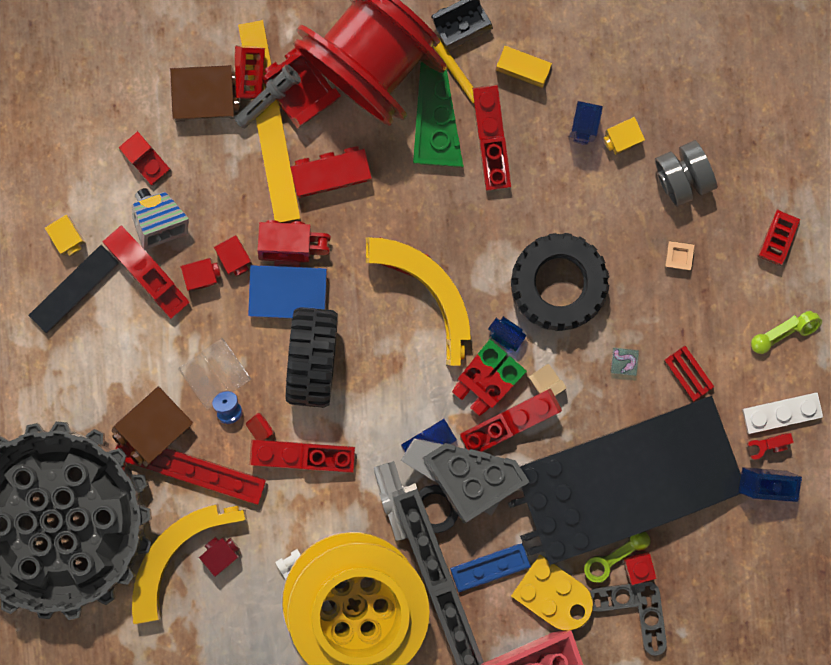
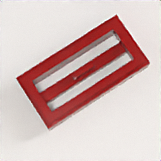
M685 345L664 359L693 402L714 388L712 382ZM682 353H684L706 386L704 388L680 356ZM673 359H676L697 388V393L694 394L673 364Z

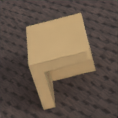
M546 364L528 377L538 394L551 388L556 396L567 388L549 364Z

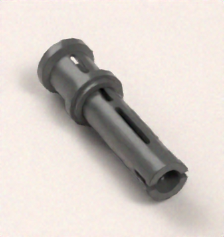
M285 65L282 68V72L276 78L270 79L267 82V88L234 117L237 124L244 129L247 128L276 99H283L286 96V92L294 84L298 85L301 82L299 74L291 66Z

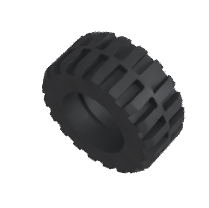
M552 233L540 237L529 244L519 255L512 270V296L519 311L531 323L543 329L555 331L572 330L594 318L601 307H603L606 295L609 292V271L606 269V262L603 256H600L597 252L598 249L593 244L587 243L586 239L580 236H572L569 233ZM563 258L572 261L582 272L584 279L582 293L575 302L569 305H551L544 301L537 291V273L543 264L552 259Z
M299 307L293 312L285 401L290 405L320 408L330 405L338 313L334 310Z

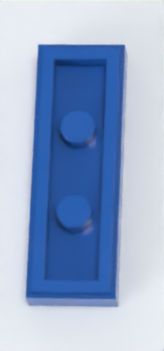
M519 543L453 566L450 569L458 592L530 568L531 566L523 543Z

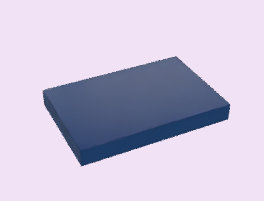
M250 265L248 316L293 318L294 310L299 307L326 309L327 269Z

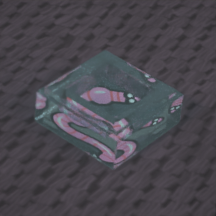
M613 348L610 373L636 376L639 350Z

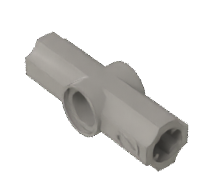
M392 461L374 467V473L381 490V501L386 516H389L395 539L398 541L408 538L392 497V492L404 488V486L402 487L395 462Z

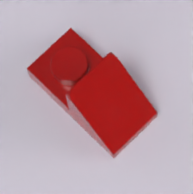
M138 131L119 147L151 186L171 170Z

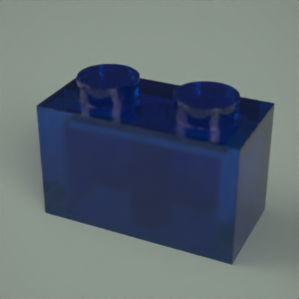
M581 101L577 102L574 107L568 136L574 138L573 142L588 145V142L595 140L603 106Z
M742 467L739 493L753 499L798 502L802 477L784 470Z

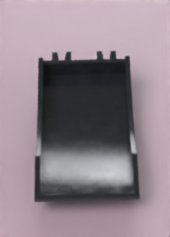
M709 396L519 465L529 483L521 487L524 497L515 498L508 502L509 508L524 503L528 504L536 530L525 533L520 538L522 541H528L539 536L542 545L528 548L526 554L531 556L545 551L548 562L551 565L690 515L745 493L747 488L713 396Z

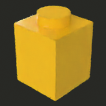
M635 117L605 131L606 136L603 137L609 151L613 150L615 155L645 141Z
M68 215L45 227L62 255L68 254L70 257L81 251V245L86 243Z

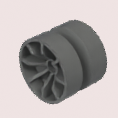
M696 140L679 147L681 162L671 151L655 158L659 181L665 193L669 195L676 207L693 200L691 185L701 196L717 189V181L712 167Z

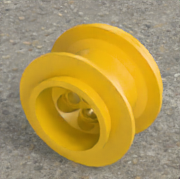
M361 532L339 533L316 542L296 560L287 576L283 590L282 606L284 619L297 651L308 665H406L421 647L428 629L429 601L420 576L407 558L395 546L371 534ZM365 577L373 578V583L368 588L360 586L361 580ZM347 580L344 588H335L336 585ZM353 598L356 600L357 605L352 607L348 600ZM377 599L386 600V604L382 609L377 610L373 608V604ZM327 600L335 602L333 609L330 611L321 609L322 604ZM340 622H345L348 625L347 629L342 633L336 632L335 626ZM364 622H373V627L370 631L363 632L360 630Z

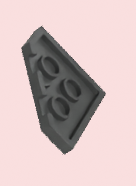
M447 443L423 457L424 462L464 524L529 483L516 460L504 459L472 449L459 448Z

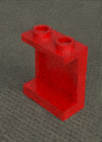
M294 48L284 56L286 58L284 62L279 65L277 62H274L264 70L266 74L262 79L266 85L270 79L276 78L282 72V68L285 65L291 66L299 74L301 82L298 85L294 84L286 92V96L283 99H276L298 129L336 102L341 95L336 88L332 89L322 74Z

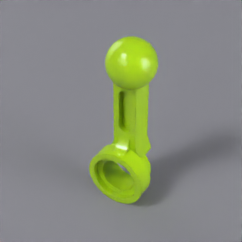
M807 311L798 318L794 315L769 332L754 336L751 341V347L754 352L765 354L772 345L796 331L802 336L814 333L822 325V319L817 313Z
M646 532L636 534L630 537V541L607 556L591 557L585 564L584 571L586 577L596 583L606 580L610 573V567L635 550L642 551L648 548L650 544L649 535ZM592 563H602L605 567L604 573L599 576L593 575L590 571Z

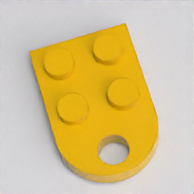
M541 554L511 595V597L549 624L565 631L576 630L585 625L590 619L594 607L593 598L588 588L555 564L550 565L548 559ZM575 605H582L584 607L585 615L582 619L576 620L572 617L571 609Z

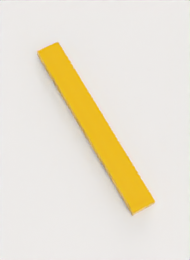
M263 20L239 24L242 46L265 48V70L271 65ZM246 54V59H253V55ZM246 65V69L253 70V65ZM248 75V80H254V76ZM264 83L262 86V91L267 88ZM250 86V90L254 91V86ZM275 100L256 118L274 219L284 223L301 218L290 168L280 107L277 100Z

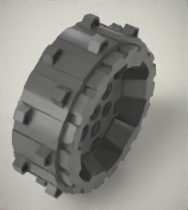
M56 421L49 432H46L39 423L27 425L25 434L18 436L19 438L10 441L0 435V517L5 518L8 523L7 529L0 531L1 610L12 614L21 607L31 612H37L38 617L41 619H51L55 612L61 611L68 620L81 617L83 606L89 602L92 603L97 600L107 605L115 599L114 586L117 583L128 585L135 577L132 567L137 555L148 553L152 545V541L144 534L145 523L152 519L151 509L145 506L141 494L148 486L145 475L132 474L127 466L128 464L125 462L127 455L121 448L111 450L105 446V433L93 429L84 436L71 431L68 422ZM74 467H78L82 471V478L78 482L70 477V471ZM24 470L31 476V480L27 485H23L19 481V474ZM62 490L68 491L71 495V500L67 505L59 501V493ZM36 492L42 493L45 497V502L42 506H37L33 501V496ZM107 510L110 513L111 520L108 524L100 522L98 518L100 511ZM76 512H81L85 516V522L82 526H78L73 522V515ZM51 513L56 514L59 518V525L56 528L49 526L47 518ZM25 515L33 519V527L30 530L22 526V519ZM64 535H69L73 538L74 545L71 549L63 547L62 538ZM38 537H44L47 540L48 547L45 551L37 548L36 540ZM78 557L87 559L88 567L86 570H79L77 568L76 560ZM27 560H31L36 564L34 574L26 572L24 565Z

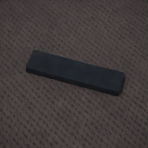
M101 244L28 316L45 333H48L119 264V261Z

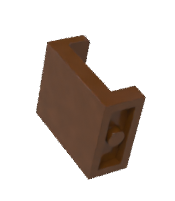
M231 65L170 68L172 118L175 122H185L188 119H234L235 112H240L239 98L234 96L236 81L235 72H233Z
M158 386L113 426L111 430L113 433L112 438L119 446L123 447L125 445L131 452L130 457L137 465L143 464L147 468L178 437L188 431L193 422Z

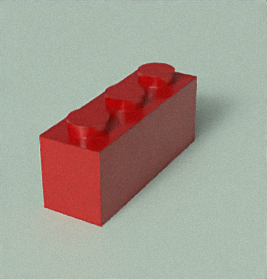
M359 146L344 149V154L336 156L334 152L319 155V160L311 162L309 158L295 161L294 166H290L298 198L372 181L365 149L359 150Z

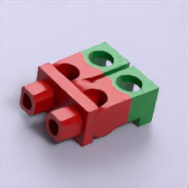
M491 339L488 340L458 377L459 381L452 391L461 400L470 391H473L478 398L470 408L479 416L490 407L493 409L527 372L509 356L494 374L491 373L507 355Z

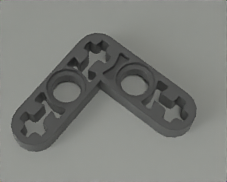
M646 581L635 585L627 583L597 587L590 590L592 598L595 596L594 593H599L600 597L608 596L606 591L611 590V600L613 602V605L608 606V600L601 601L598 607L594 603L593 611L600 612L638 606L644 649L649 654L655 656L665 651L667 646L660 591L656 584ZM645 586H649L651 590L655 591V594H652L650 598L652 604L657 602V607L648 606L642 609V604L647 605L646 597L641 596V592L645 591ZM620 589H626L630 594L629 600L623 604L618 603L615 598L616 592ZM654 611L658 614V621L655 625H647L645 623L644 616L647 612ZM660 628L661 632H655L656 639L662 643L654 651L651 646H648V643L652 642L651 633L646 634L645 630Z

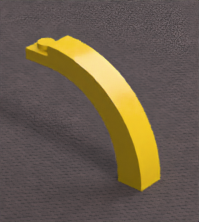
M366 238V263L384 264L401 269L419 280L432 294L444 319L446 330V365H461V360H464L465 348L464 345H461V340H471L470 325L462 297L451 278L430 257L409 245L384 238Z
M219 504L204 507L179 519L156 539L149 552L145 555L134 583L132 595L133 624L155 621L161 618L159 603L161 581L169 561L178 548L202 530L217 525L246 520L245 509L239 510V506L223 508L224 513L220 514Z

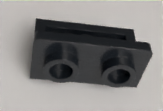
M460 0L447 8L440 9L431 16L435 29L448 51L493 29L492 23L479 0Z

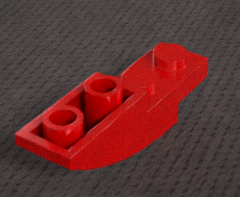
M498 85L472 88L486 190L511 187Z
M122 225L102 241L170 319L190 303L175 286V283Z
M550 388L462 432L460 436L468 450L472 449L482 452L560 413L562 409Z
M251 439L249 465L353 472L355 447Z

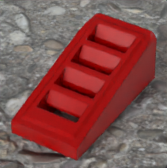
M235 45L236 98L255 99L262 92L265 48ZM246 54L253 55V59H246ZM253 65V70L245 69V66ZM245 75H253L254 80H245ZM244 85L254 86V91L244 90Z
M776 210L757 257L782 266L800 219ZM779 218L792 223L791 228L779 224ZM775 228L787 232V237L775 233ZM774 237L783 241V246L772 242L771 238ZM768 246L781 251L780 254L777 255L768 251Z

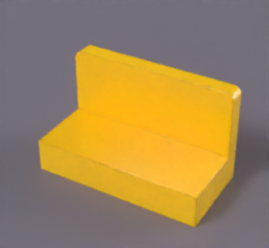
M504 46L495 71L543 88L552 63Z

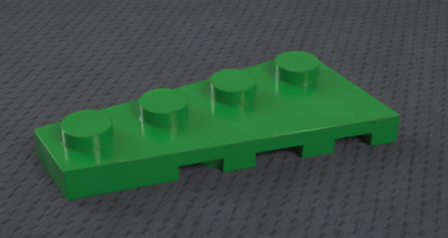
M421 62L413 164L464 168L447 69L440 73Z

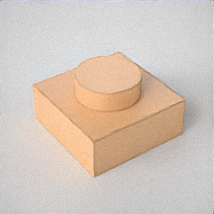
M669 241L665 267L690 271L694 245Z

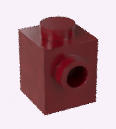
M214 537L204 546L207 551L198 558L216 577L240 556L237 552L240 548L232 538L227 540L225 537H222L219 540L217 537Z

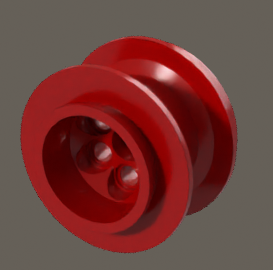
M350 0L352 2L350 7L324 38L308 27L300 25L296 30L302 39H296L293 45L301 55L345 95L388 126H391L394 122L393 116L401 120L407 117L405 110L391 94L419 61L440 73L447 69L446 63L432 48V46L436 47L440 43L438 36L400 0Z

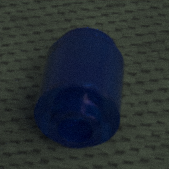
M504 316L501 320L496 317L488 328L492 332L489 336L506 349L509 350L511 348L515 352L527 336L522 332V328Z

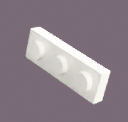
M818 393L742 409L747 434L823 418Z

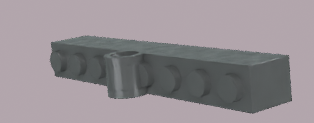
M416 483L392 492L393 500L456 664H483V658Z

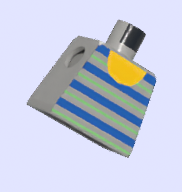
M147 188L137 191L135 194L137 201L132 205V219L143 250L188 234V217L167 193L161 192L152 196Z

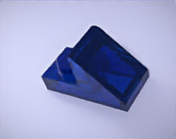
M442 419L402 443L401 446L406 452L414 438L440 444H452L457 439L445 419Z

